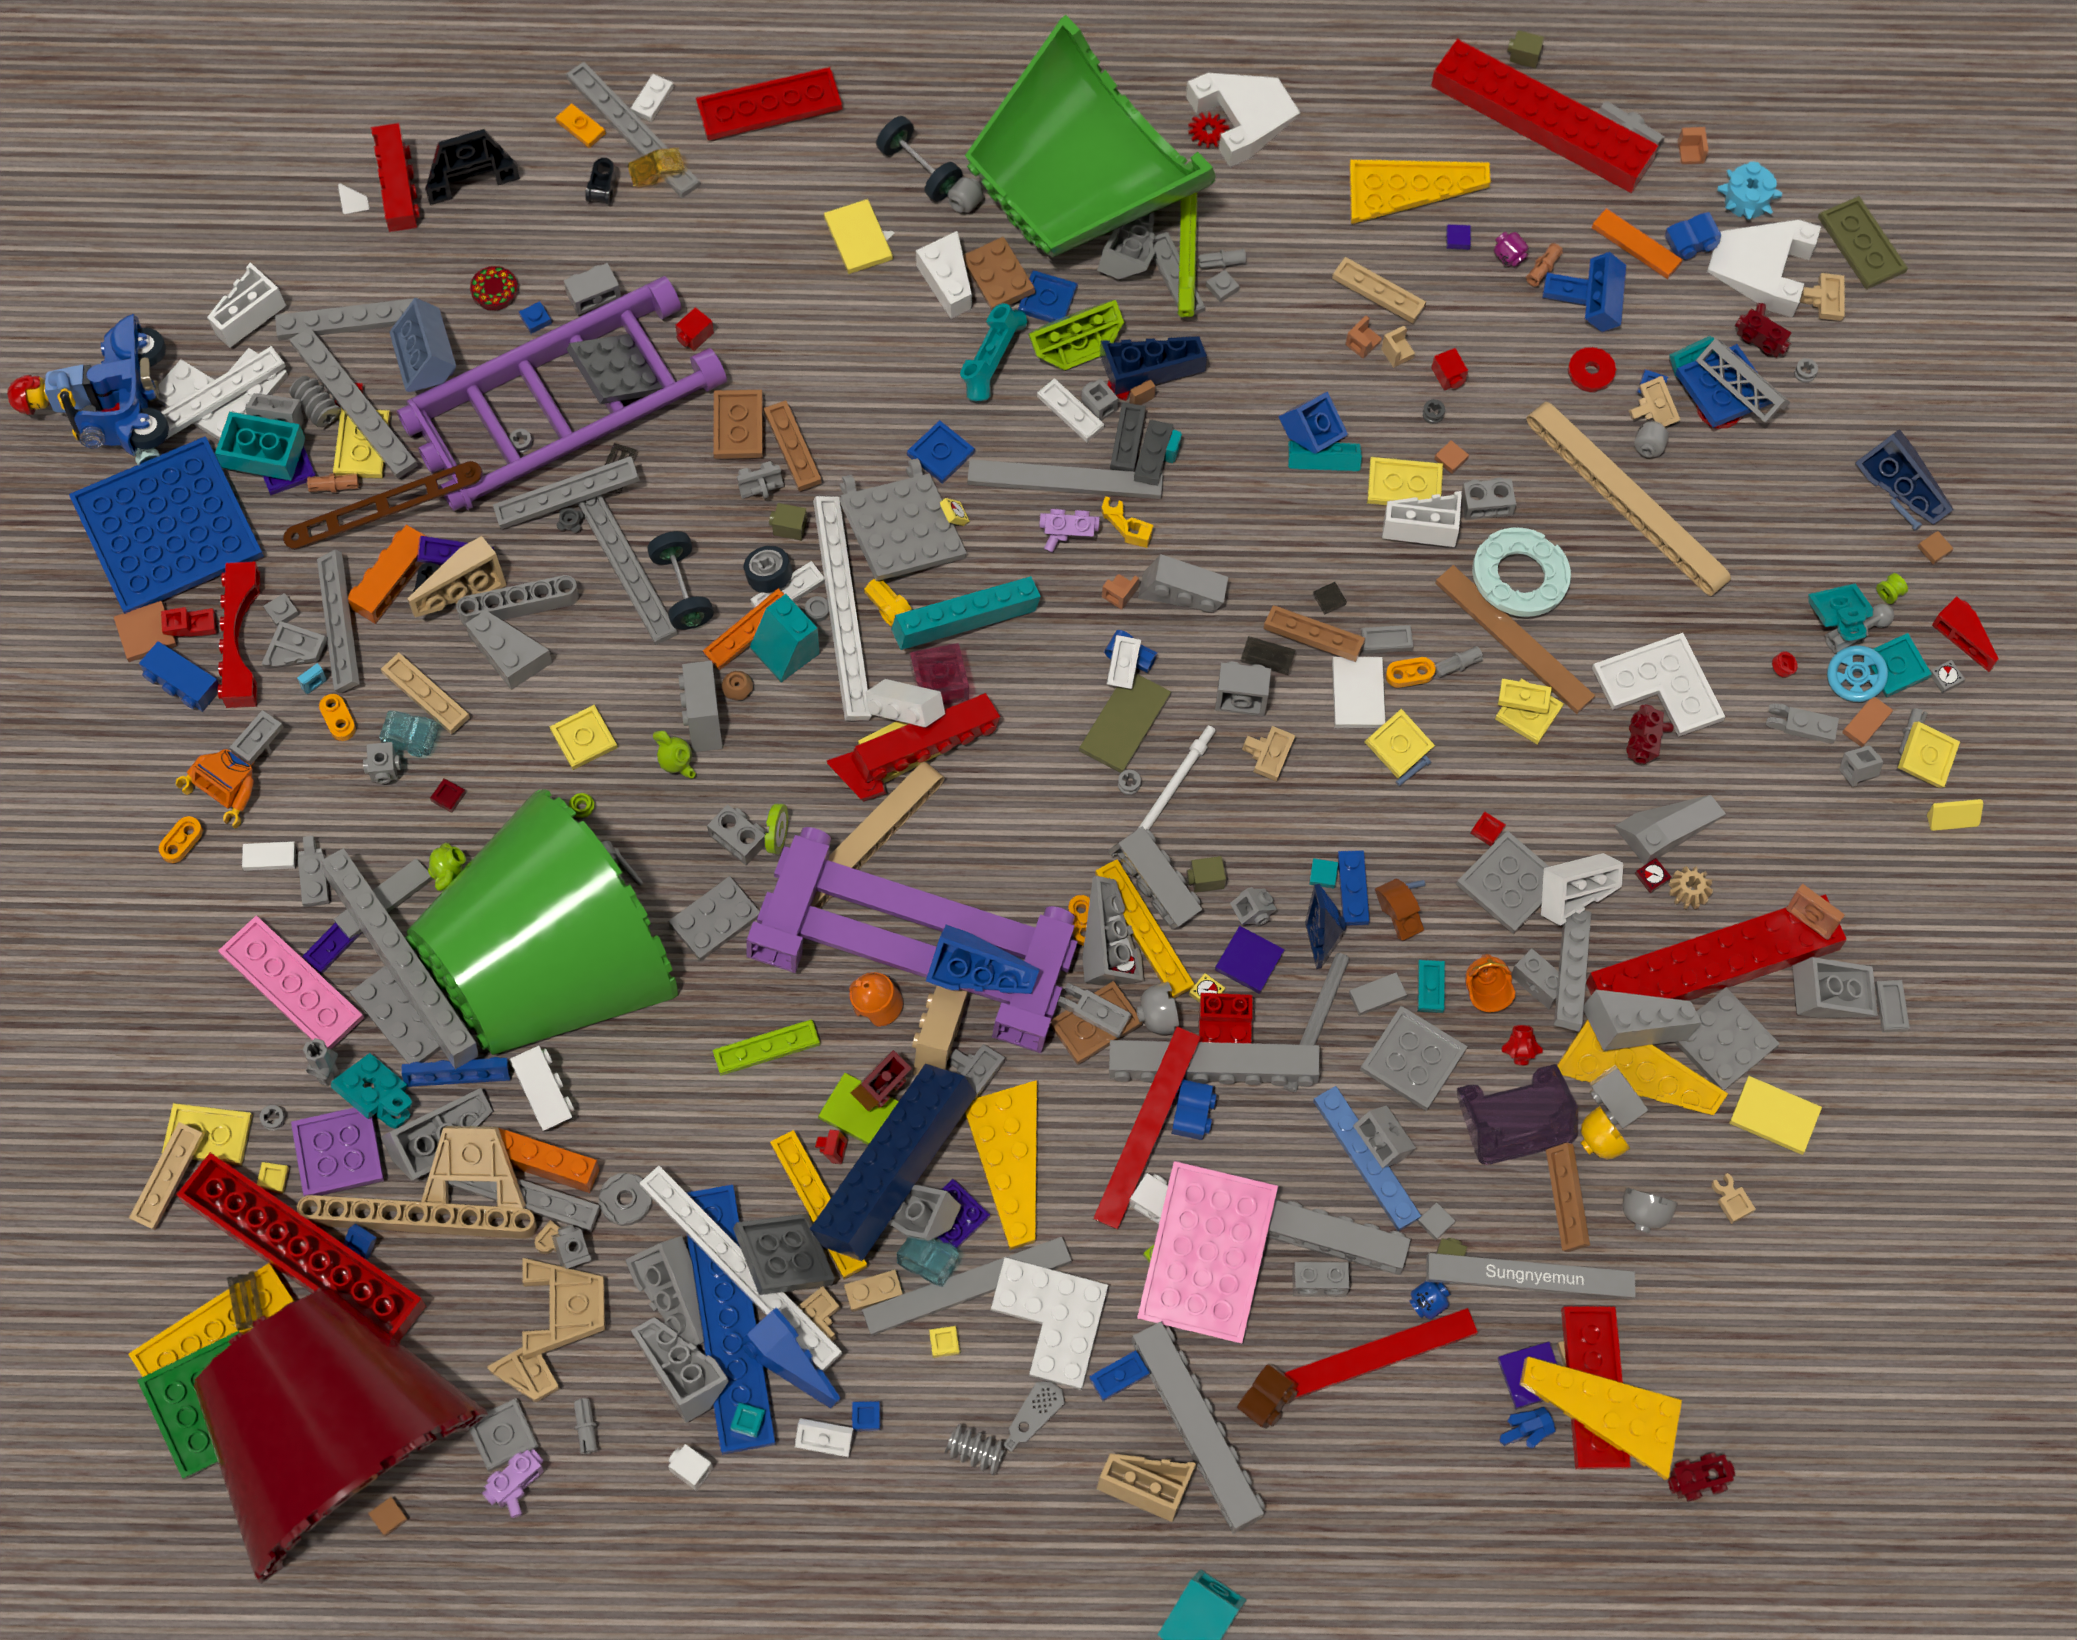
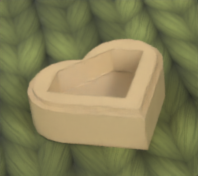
M551 1220L535 1238V1247L542 1254L556 1251L551 1236L558 1234L560 1227Z

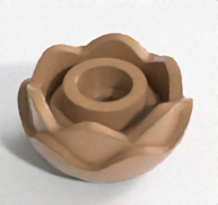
M732 671L724 677L722 689L727 698L743 700L752 692L753 683L750 676L745 672Z

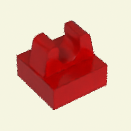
M829 1130L828 1137H817L815 1148H819V1152L823 1153L831 1163L842 1165L848 1139L838 1130Z

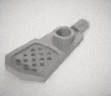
M1051 1381L1035 1383L1009 1427L1010 1437L1003 1444L1007 1450L1012 1452L1019 1442L1026 1443L1064 1405L1062 1389ZM1025 1423L1029 1426V1430L1021 1432L1019 1425Z

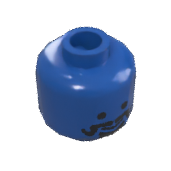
M1425 1281L1411 1291L1412 1299L1409 1302L1420 1318L1425 1316L1427 1319H1433L1448 1308L1449 1302L1446 1297L1450 1294L1442 1283L1436 1284L1435 1282Z

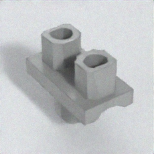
M771 461L762 463L760 470L752 472L748 468L738 471L737 481L742 499L760 493L763 499H767V491L784 487L779 464L774 465Z

